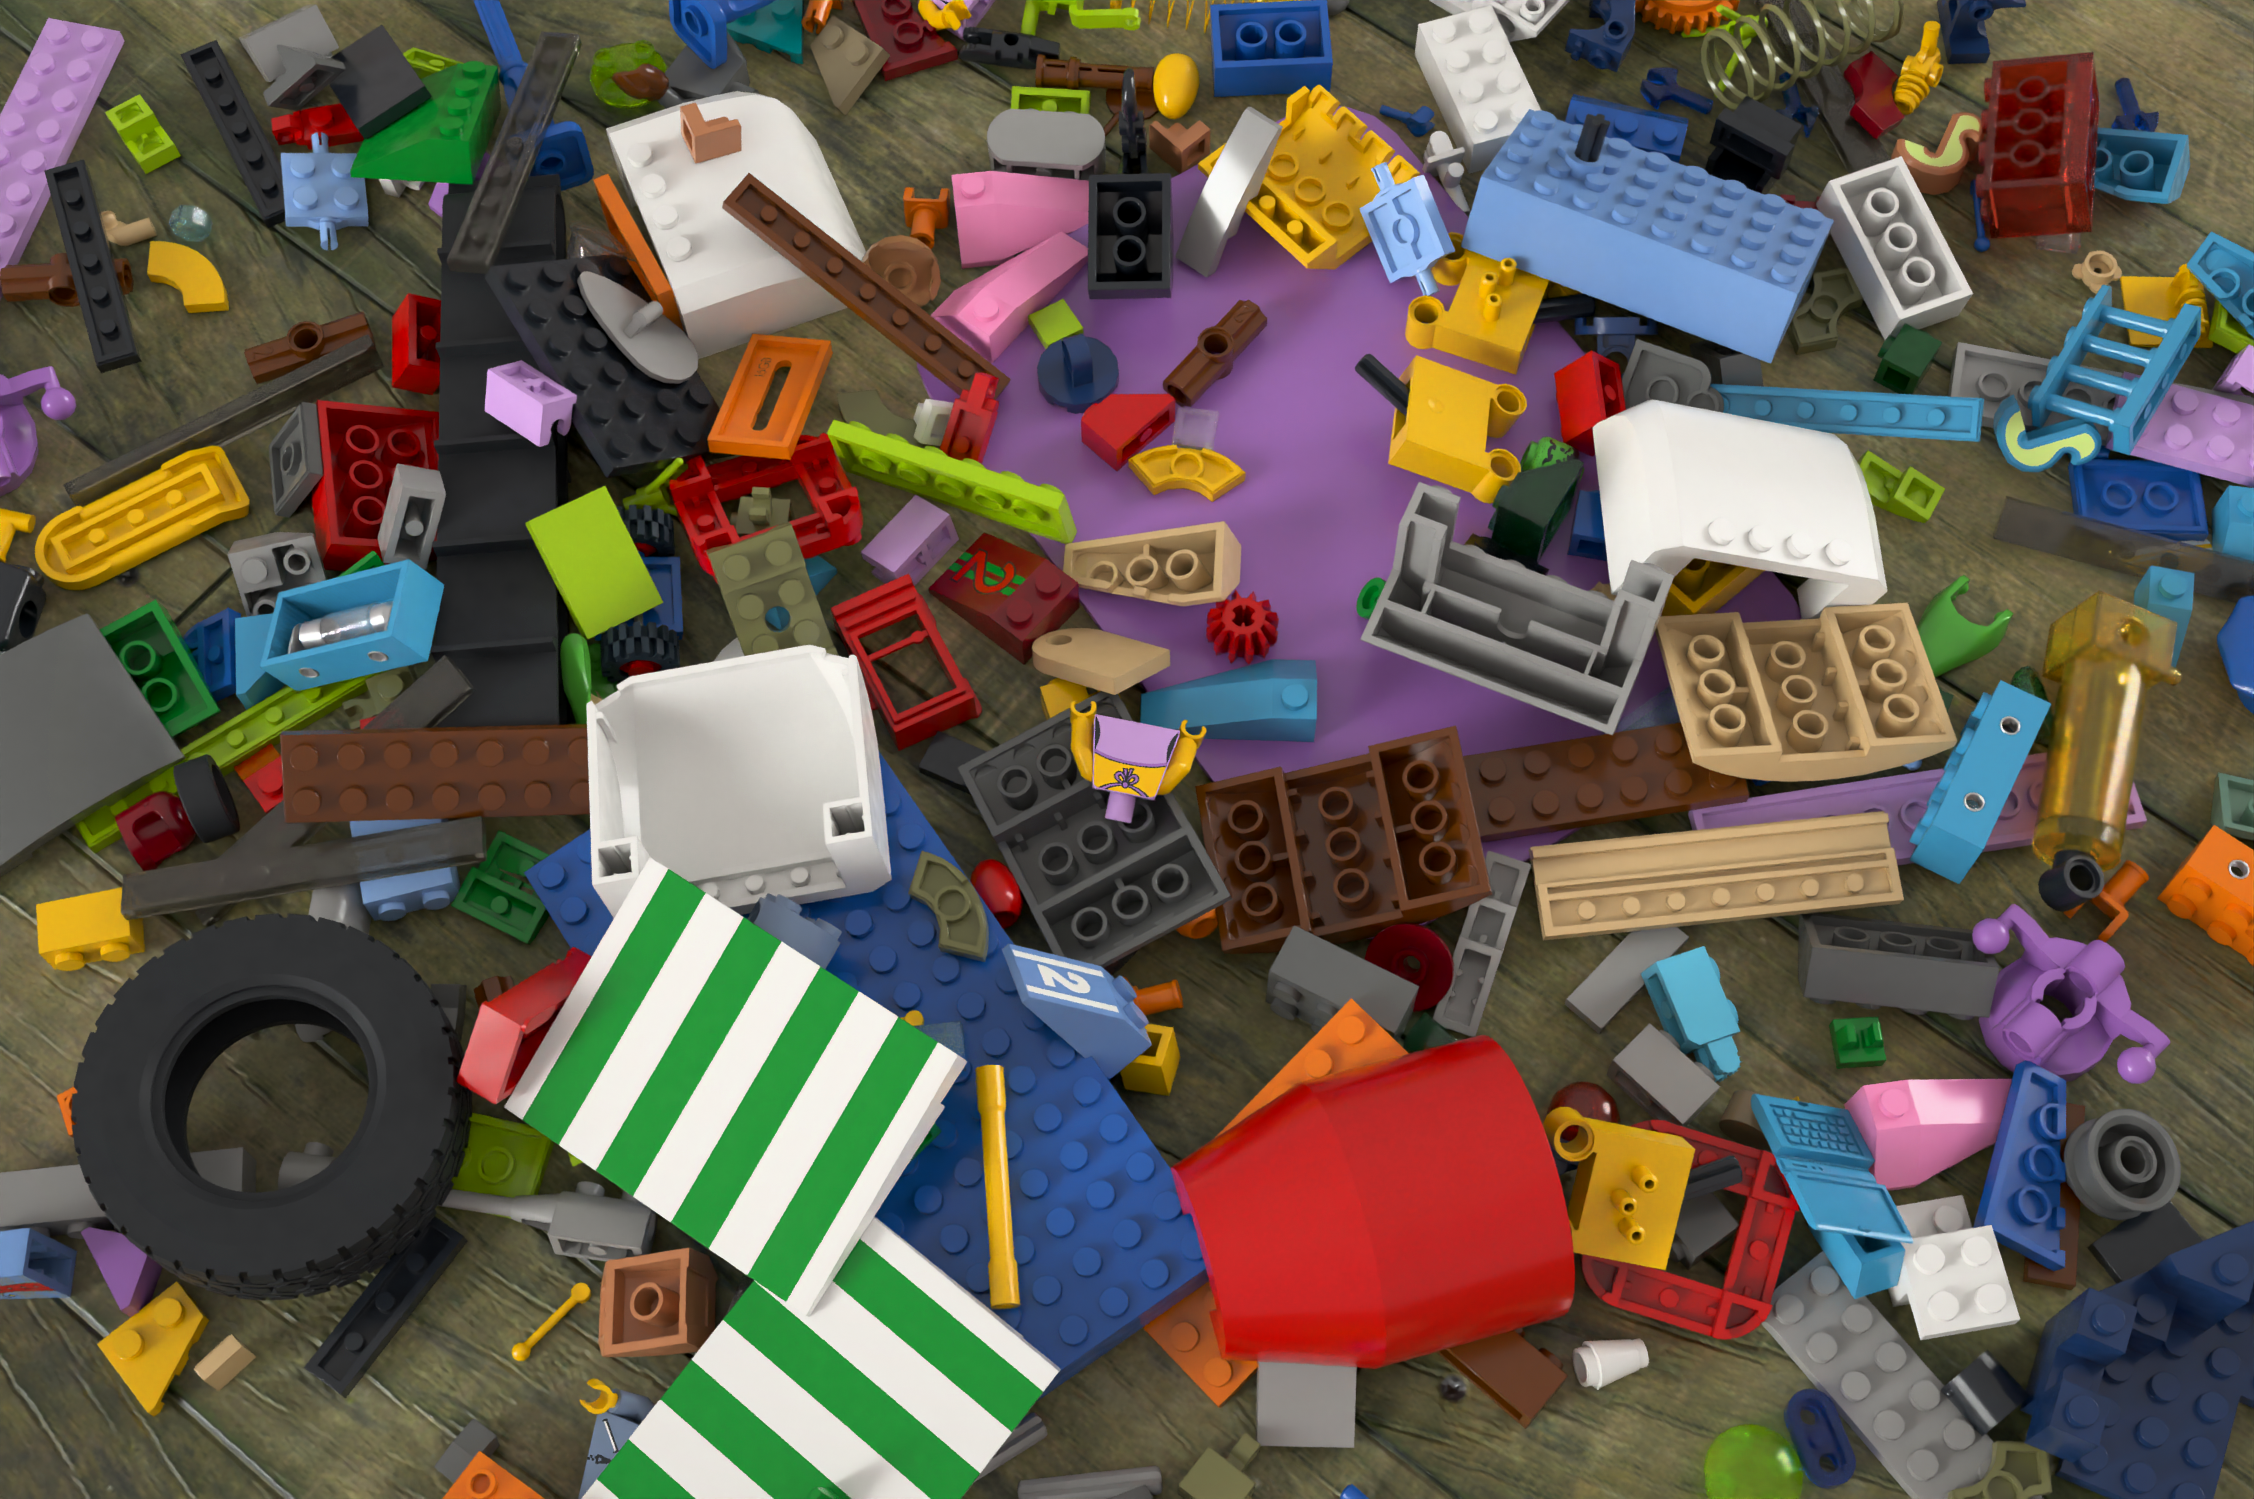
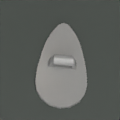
M588 271L580 274L577 283L589 310L615 345L638 369L649 377L664 383L679 384L692 377L698 368L699 356L695 346L684 331L666 316L662 315L663 307L659 302L652 301L648 304L628 289L598 274Z

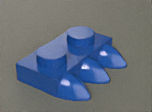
M230 608L198 622L183 636L189 649H197L192 652V655L216 702L236 693L235 618H241V613Z

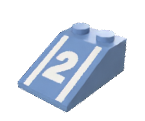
M1007 944L1002 948L1021 1002L1085 1059L1092 1056L1109 1080L1152 1046L1145 1029L1149 1022L1141 1009L1133 1002L1137 997L1136 992L1122 976L1119 975L1114 978L1102 966L1013 944Z

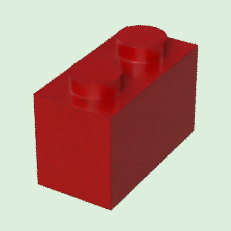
M408 293L393 315L392 388L433 395L440 385V357L436 350V342H440L441 300Z
M1591 350L1555 372L1554 376L1563 443L1575 447L1578 451L1592 457L1595 455L1592 428L1597 423L1626 410L1620 365Z

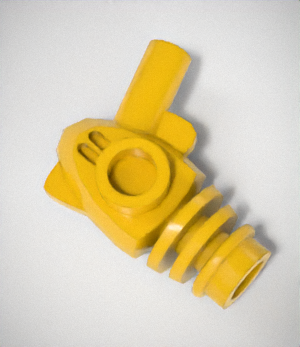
M1928 21L1924 24L1920 51L1916 56L1908 55L1903 63L1901 76L1893 93V99L1900 112L1904 115H1909L1914 109L1918 108L1920 102L1929 95V86L1937 87L1942 77L1944 66L1939 64L1941 54L1937 47L1940 24L1936 21Z

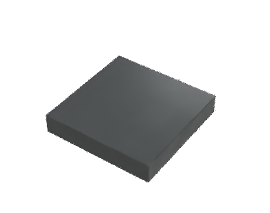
M302 402L269 444L274 512L277 516L290 518L323 476L317 404Z

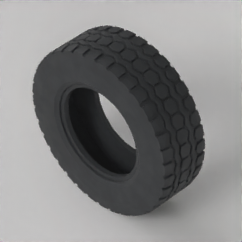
M276 913L255 915L254 920H250L247 916L223 922L222 927L217 928L215 925L192 933L193 938L187 941L182 938L162 950L164 955L160 958L154 956L136 971L139 975L134 980L129 978L115 993L114 998L116 1000L114 1003L106 1005L95 1023L97 1026L96 1032H90L82 1051V1056L85 1058L84 1063L79 1062L74 1081V1088L77 1090V1093L72 1094L71 1118L77 1123L72 1125L76 1152L81 1154L77 1156L85 1182L90 1184L88 1185L89 1190L103 1212L105 1211L106 1217L122 1235L170 1273L199 1288L204 1287L207 1291L228 1297L237 1295L236 1297L240 1299L266 1300V1297H269L271 1300L298 1299V1295L302 1293L305 1297L329 1292L331 1291L330 1287L333 1285L340 1288L362 1278L361 1273L365 1271L369 1274L390 1261L388 1256L394 1252L397 1255L416 1239L413 1235L417 1230L423 1232L437 1214L436 1206L438 1204L443 1205L454 1186L451 1181L452 1178L458 1177L465 1157V1152L462 1150L468 1146L471 1128L469 1117H472V1091L456 1082L464 1059V1052L457 1034L443 1008L427 983L422 980L420 974L387 945L379 940L375 941L374 937L351 926L346 930L345 924L321 917L316 921L311 915L288 913L287 918H283L281 914ZM285 1024H308L335 1031L347 1037L362 1049L369 1077L366 1109L351 1142L329 1166L297 1185L270 1192L253 1193L230 1190L217 1186L200 1176L191 1158L187 1141L189 1106L200 1079L214 1060L227 1048L242 1038L269 1027Z

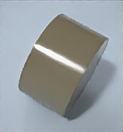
M1748 1090L1735 1091L1719 1122L1720 1129L1730 1139L1739 1144L1772 1153L1751 1108L1752 1095L1759 1093Z

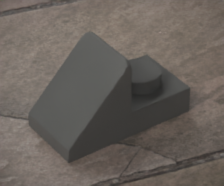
M277 45L286 72L279 75L276 81L263 92L267 105L295 111L300 110L346 70L344 63L306 49Z

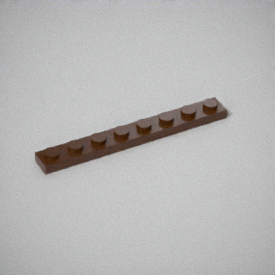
M748 173L723 201L722 209L958 395H961L963 389H971L976 372H984L999 378L994 400L1000 396L1010 383L1011 379L752 174Z

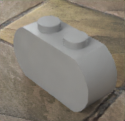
M1008 109L996 116L989 125L987 144L992 171L1088 181L1089 175H1103L1105 171V133L1101 124L1089 114H1079L1072 111L1051 112L1038 111L1036 109Z

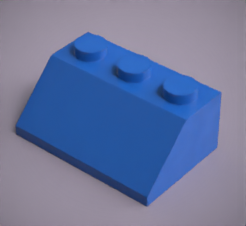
M1327 0L1210 5L1214 97L1294 94L1303 86H1306L1311 92L1317 85H1321L1330 92L1333 59Z
M1573 94L1565 122L1572 125H1584L1587 114L1596 116L1597 113L1605 116L1604 120L1610 121L1606 137L1610 139H1624L1632 147L1646 152L1662 153L1671 161L1679 163L1688 127V118Z

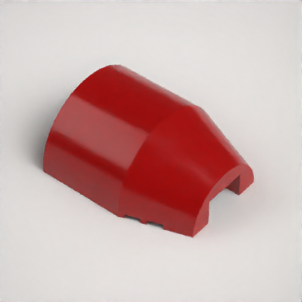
M1478 1035L1297 1083L1171 1167L1183 1215L1191 1213L1217 1308L1209 1311L1221 1359L1377 1369L1565 1316L1572 1305L1575 1288L1573 1242L1566 1202L1555 1160L1536 1107L1519 1072L1503 1048L1489 1036Z

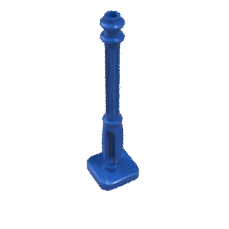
M473 0L500 67L499 80L504 87L507 106L519 133L518 136L511 138L505 146V155L512 177L559 174L561 191L588 183L594 175V168L581 127L572 121L554 123L550 107L539 84L532 75V69L521 57L499 0Z
M669 0L670 22L676 34L708 67L715 69L727 61V24L776 0Z

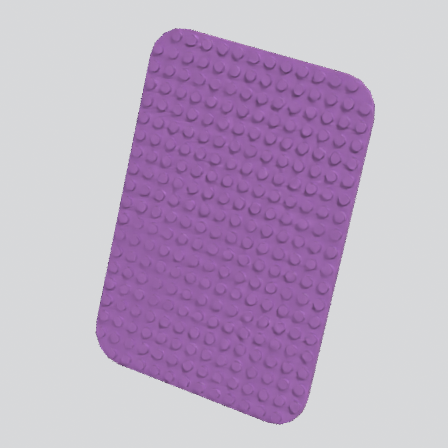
M1338 106V108H1337L1336 111L1334 112L1333 116L1335 115V113L1337 112V110H1338L1339 108H1341L1342 106ZM1346 107L1368 127L1360 140L1368 131L1372 130L1395 150L1388 164L1395 156L1401 155L1420 172L1419 176L1424 175L1447 232L1464 235L1469 219L1468 216L1454 203L1449 194L1430 172L1424 173L1422 169L1424 165L1402 139L1375 116ZM1286 117L1278 120L1276 123L1279 124L1284 119H1286ZM1197 164L1171 178L1174 236L1171 298L1089 299L1087 262L1047 306L1064 299L1082 325L1084 336L1098 339L1111 349L1117 358L1119 369V383L1111 394H1168L1163 389V381L1197 346L1198 336L1203 330L1215 326L1239 300L1247 301L1249 299L1258 305L1262 313L1267 317V326L1233 361L1231 373L1223 379L1216 380L1192 407H1181L1175 403V422L1139 452L1166 445H1177V448L1196 450L1206 448L1222 454L1236 463L1246 473L1245 481L1213 502L1201 493L1185 488L1168 489L1153 495L1128 467V462L1116 472L1082 442L1081 419L1084 413L1067 412V407L1059 406L1056 403L1053 406L1046 401L1039 390L1037 366L1041 354L1046 349L1030 325L991 363L1009 377L1011 381L996 399L999 401L998 414L982 462L986 469L1000 474L1002 471H1009L1020 476L1025 482L1037 486L1045 483L1061 490L1066 497L1077 529L1072 543L1225 521L1241 544L1240 583L1226 599L1231 600L1235 590L1241 598H1247L1254 591L1256 602L1269 599L1271 611L1276 612L1279 618L1277 643L1269 647V653L1265 659L1254 655L1250 665L1271 659L1316 661L1317 721L1314 742L1203 739L1194 759L1211 782L1280 766L1284 773L1368 754V746L1451 726L1457 727L1463 756L1607 734L1364 642L1360 639L1369 620L1359 616L1356 609L1358 596L1366 583L1376 577L1387 581L1391 573L1399 524L1418 482L1430 486H1442L1452 494L1461 497L1453 536L1454 542L1464 545L1473 533L1480 537H1489L1505 549L1518 555L1532 557L1538 564L1550 569L1547 575L1558 576L1565 580L1567 584L1586 591L1594 588L1599 581L1602 584L1610 583L1608 561L1567 555L1579 491L1590 492L1599 490L1595 455L1591 457L1579 451L1580 459L1578 465L1584 467L1582 478L1575 490L1567 488L1566 492L1558 498H1553L1527 487L1523 482V473L1520 472L1519 477L1497 502L1491 504L1484 503L1475 498L1470 492L1388 464L1395 406L1355 371V366L1366 354H1371L1399 379L1417 355L1497 385L1510 384L1517 387L1526 398V410L1503 437L1492 438L1487 436L1485 452L1489 453L1493 449L1498 448L1505 449L1511 452L1520 463L1531 441L1537 443L1542 437L1548 436L1563 442L1559 406L1556 400L1557 391L1554 373L1582 357L1585 353L1558 321L1536 324L1516 375L1434 348H1415L1409 344L1405 337L1408 308L1412 300L1423 296L1416 276L1406 277L1393 283L1389 282L1373 241L1335 270L1307 269L1246 212H1244L1237 234L1227 239L1216 272L1205 277L1175 257L1187 224L1208 180V177L1198 169ZM1088 224L1068 234V236L1088 248ZM1436 281L1440 291L1431 296L1440 300L1445 311H1449L1460 283L1447 286ZM1212 352L1211 354H1221V353H1219V352ZM917 362V370L932 400L954 403L955 398H960V395ZM1030 533L1049 561L1063 571L1065 544ZM1766 570L1715 612H1739L1743 623L1801 619L1800 608L1792 594L1772 571ZM1079 588V602L1100 630L1170 650V666L1139 682L1145 692L1248 666L1243 657H1237L1231 664L1228 659L1229 653L1216 656L1213 650L1214 643L1208 642L1206 638V628L1208 627L1207 614L1211 608H1216V602L1177 606ZM1655 632L1615 732L1681 722ZM1581 828L1482 843L1484 857L1486 859L1489 850L1527 863L1531 860L1528 851L1530 847L1557 844ZM1431 920V921H1428V922H1425V923H1422V924H1419V925H1422V926L1425 927L1426 925L1430 924V923L1433 922L1434 920Z

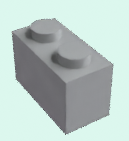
M403 464L396 465L377 538L383 563L392 564L410 559L422 569L427 568L432 542L435 538L446 497L440 471Z
M1650 1023L1612 1060L1606 1074L1655 1120L1669 1121L1682 1127H1687L1704 1110L1720 1088L1715 1082L1714 1075L1705 1065L1697 1061L1693 1063L1680 1051V1046L1672 1035L1664 1030L1658 1031Z

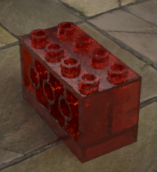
M2094 52L1993 61L1992 78H1985L1984 98L1986 103L1989 102V109L1982 110L1981 115L1982 133L1987 134L1986 141L1979 142V164L1984 166L1983 173L1976 175L1977 198H1984L1981 199L1980 206L1981 222L1989 224L1991 239L2092 232L2100 114Z

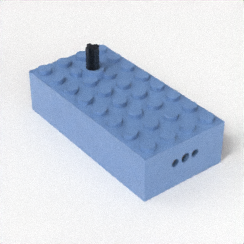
M1529 109L1481 175L1460 247L1499 262L1504 258H1512L1517 263L1516 268L1771 364L1808 288L1834 220L1825 217L1823 213L1816 209H1802L1786 203L1783 198L1777 195H1764L1750 190L1739 181L1723 180L1709 175L1703 168L1676 163L1662 153L1646 152L1632 147L1624 139H1610L1606 137L1610 121L1604 120L1605 116L1597 113L1596 116L1587 114L1584 125H1572L1556 119L1553 114L1547 111Z

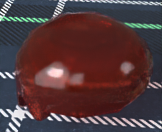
M1573 1082L1557 1091L1553 1095L1547 1110L1548 1115L1556 1108L1570 1107L1577 1110L1582 1117L1622 1125L1616 1100L1602 1086L1590 1082ZM1579 1125L1566 1127L1562 1131L1560 1138L1569 1142L1572 1141L1579 1132Z

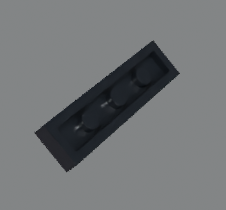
M437 1217L431 1220L423 1232L417 1230L413 1235L416 1239L398 1255L394 1252L390 1257V1261L383 1266L304 1367L308 1372L344 1398H347L468 1242L463 1235Z

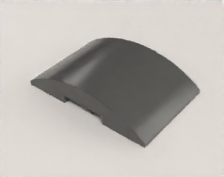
M88 613L49 629L0 655V878L32 858V852L103 806L111 807L186 758Z
M1100 691L1075 705L1076 711L1087 713L1091 710V701H1094L1097 706L1096 714L1133 721L1118 694L1113 695ZM1070 708L958 767L969 792L1002 852L1054 955L1105 968L1232 900L1229 891L1172 791L1166 795H1156L1154 801L1136 798L1131 823L1105 818L1110 792L1092 789V782L1084 779L1079 772L1071 751Z

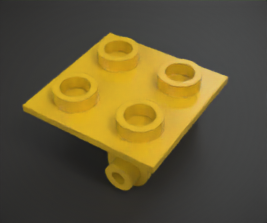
M2187 264L2179 267V272L2175 277H2120L2124 310L2168 321L2170 318L2176 319L2185 303L2201 307V336L2194 348L2213 347V341L2208 339L2210 323L2204 286L2190 272ZM2127 329L2130 346L2159 347L2162 342V337Z

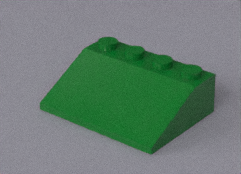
M469 61L464 64L458 63L422 78L421 81L432 97L369 139H364L350 169L351 177L473 185L501 111L498 66L485 65L480 61Z
M156 599L100 629L172 738L221 713L188 645L167 609Z

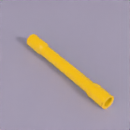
M985 1065L975 1069L977 1106L981 1116L990 1261L988 1263L990 1305L992 1309H1011L1020 1306L1012 1231L1004 1115L1006 1111L1004 1067L1000 1065Z

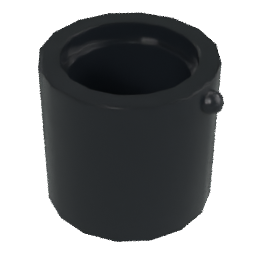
M1988 1349L1941 1389L1981 1436L1991 1430L2030 1396Z

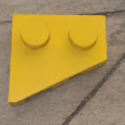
M176 1281L97 1345L147 1413L155 1417L164 1406L161 1400L175 1375L180 1376L189 1359L190 1348L200 1339L209 1319L186 1289Z

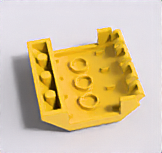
M1321 85L1315 86L1311 92L1306 86H1303L1287 98L1286 119L1279 123L1283 127L1258 195L1248 201L1245 212L1307 269L1335 270L1372 242L1359 208L1372 202L1377 193L1380 192L1371 168L1384 162L1388 163L1395 150L1372 130L1368 131L1360 140L1368 128L1367 125L1345 106L1339 108L1333 116L1340 102ZM1225 144L1198 163V169L1208 178ZM1401 155L1395 156L1387 164L1395 184L1405 183L1420 175V172Z

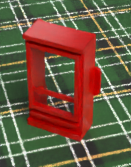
M909 573L831 607L834 626L849 656L850 654L855 655L858 659L871 710H878L898 751L936 735L937 731H945L971 718H978L982 714V706L968 680L962 677L937 630V623L923 596L915 589ZM914 616L922 632L915 631L910 637L867 656L859 639ZM926 638L948 678L952 690L897 714L871 662L911 644H921Z
M572 947L567 951L564 960L558 959L556 964L551 963L490 1002L484 1001L481 1004L456 1082L495 1105L511 1095L592 956L576 947Z

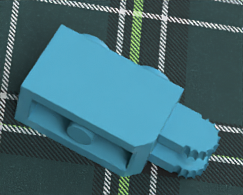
M1705 946L1657 961L1644 970L1641 976L1663 1029L1676 1039L1680 1046V1051L1685 1055L1694 1053L1697 1062L1702 1063L1712 1072L1715 1082H1721L1727 1078V1075L1731 1076L1737 1072V1069L1741 1067V1061L1739 1059L1740 1056L1737 1055L1738 1050L1732 1036L1740 1032L1738 1013L1734 1004L1725 996L1720 984L1718 965L1713 958L1708 956Z

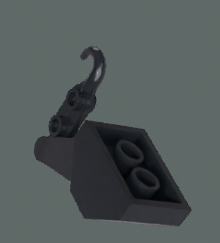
M1129 67L1125 69L1123 75L1122 111H1119V134L1122 136V153H1124L1117 174L1089 175V299L1172 297L1174 236L1171 173L1148 174L1147 133L1144 123V110L1138 111L1134 70ZM1133 170H1140V174H1133Z

